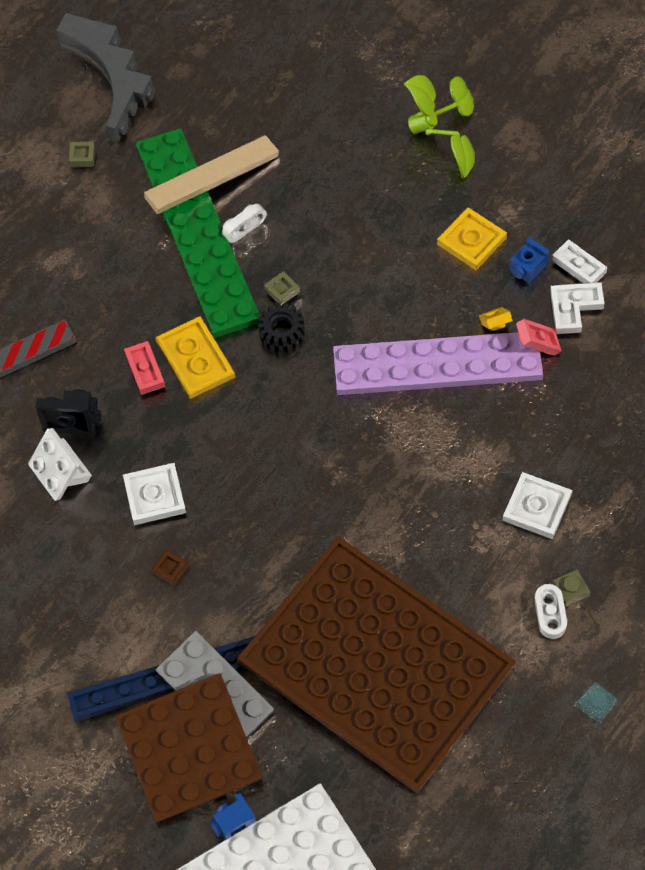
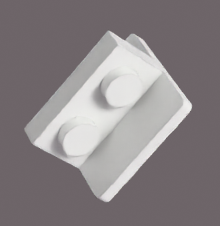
M53 428L46 430L28 463L29 467L55 501L61 499L68 486L87 483L92 476L64 438L60 439Z

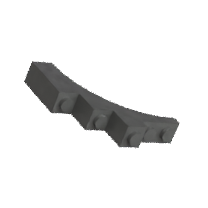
M65 13L57 28L60 46L74 50L90 59L101 69L110 82L114 97L112 111L106 128L109 140L118 143L122 134L124 135L127 132L128 122L131 116L136 114L137 107L145 109L149 100L151 101L154 98L155 87H153L152 77L137 72L138 62H136L134 51L120 48L121 38L116 26Z

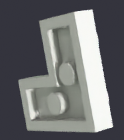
M601 282L551 286L550 294L556 334L581 333L580 311L604 309Z

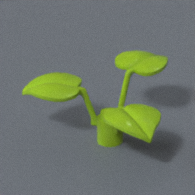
M423 75L410 78L404 85L409 89L420 109V112L408 118L410 130L413 134L426 132V135H451V147L462 179L466 178L475 161L474 150L469 139L465 135L460 136L458 131L433 129L438 123L437 115L455 107H458L463 117L472 114L474 101L465 81L458 76L452 78L450 81V93L455 102L434 112L436 93L429 78Z

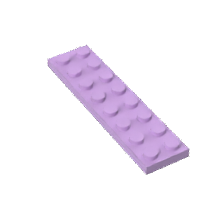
M519 332L333 346L337 395L543 380L540 351L523 346L518 337Z

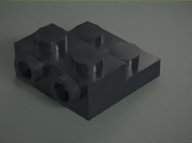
M82 389L64 390L63 400L55 397L37 398L35 408L44 433L47 429L53 428L57 434L95 435L96 426L101 424V410H97L98 399L97 397H92L91 392Z

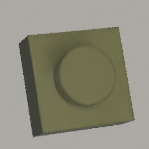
M94 141L70 142V167H94Z
M284 271L264 284L265 291L277 303H280V306L300 293V287Z
M578 569L553 580V585L557 586L562 592L565 607L590 596V590Z

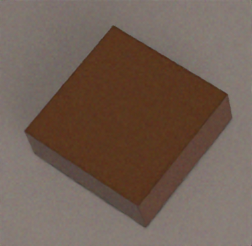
M166 549L152 567L151 573L174 587L189 567V563Z

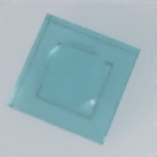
M595 682L578 701L577 706L600 723L617 704L618 699Z

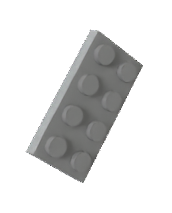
M197 631L156 669V672L175 691L221 673L246 737L274 712V708Z

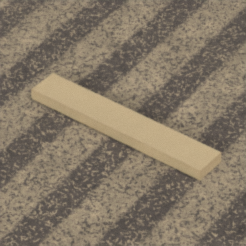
M266 135L144 192V198L157 214L162 213L277 158L279 150Z

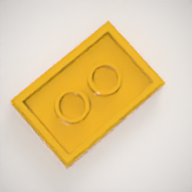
M201 316L155 337L156 343L189 399L235 378V372Z

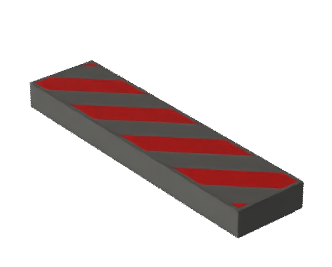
M66 320L57 322L1 348L0 378L77 343Z

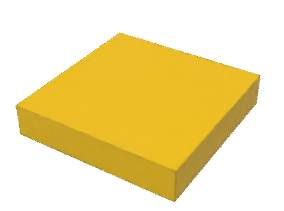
M468 207L437 239V245L474 270H477L507 239V232Z

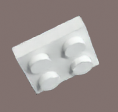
M175 463L123 475L134 525L186 513Z
M522 472L504 512L503 521L553 539L571 498L572 490Z

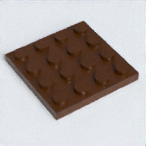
M221 673L115 716L156 823L263 780Z

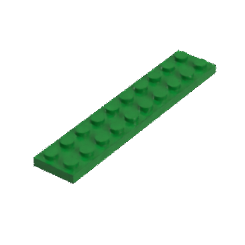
M181 128L136 142V148L153 188L197 168ZM208 191L164 211L163 215L213 338L259 324L260 314L230 243L222 235L223 227Z

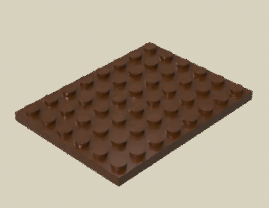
M337 536L237 658L238 663L417 794L517 662L339 536Z

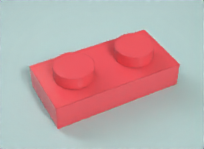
M522 319L516 323L519 331L518 337L523 346L553 356L562 351L555 329L527 319Z
M148 341L124 349L141 395L165 387L163 377Z

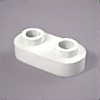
M259 204L248 205L243 212L224 223L222 235L230 243L238 241L261 225L266 218L267 212Z
M545 584L540 586L535 593L534 602L540 632L545 637L556 639L565 633L567 627L563 595L557 586ZM549 598L553 602L551 604H547L543 600ZM554 623L557 625V628L551 629L548 627V624Z

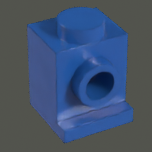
M529 237L523 247L510 259L509 270L516 278L530 283L547 266L549 250Z
M241 793L235 795L237 801L233 804L228 802L219 807L217 813L213 815L214 820L209 822L217 837L223 835L224 839L227 840L256 822L255 815Z

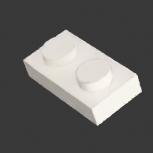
M569 239L552 255L554 263L584 284L597 283L607 273V267Z

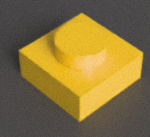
M503 307L479 315L481 325L491 330L502 329L506 326L505 323L513 321L510 311Z

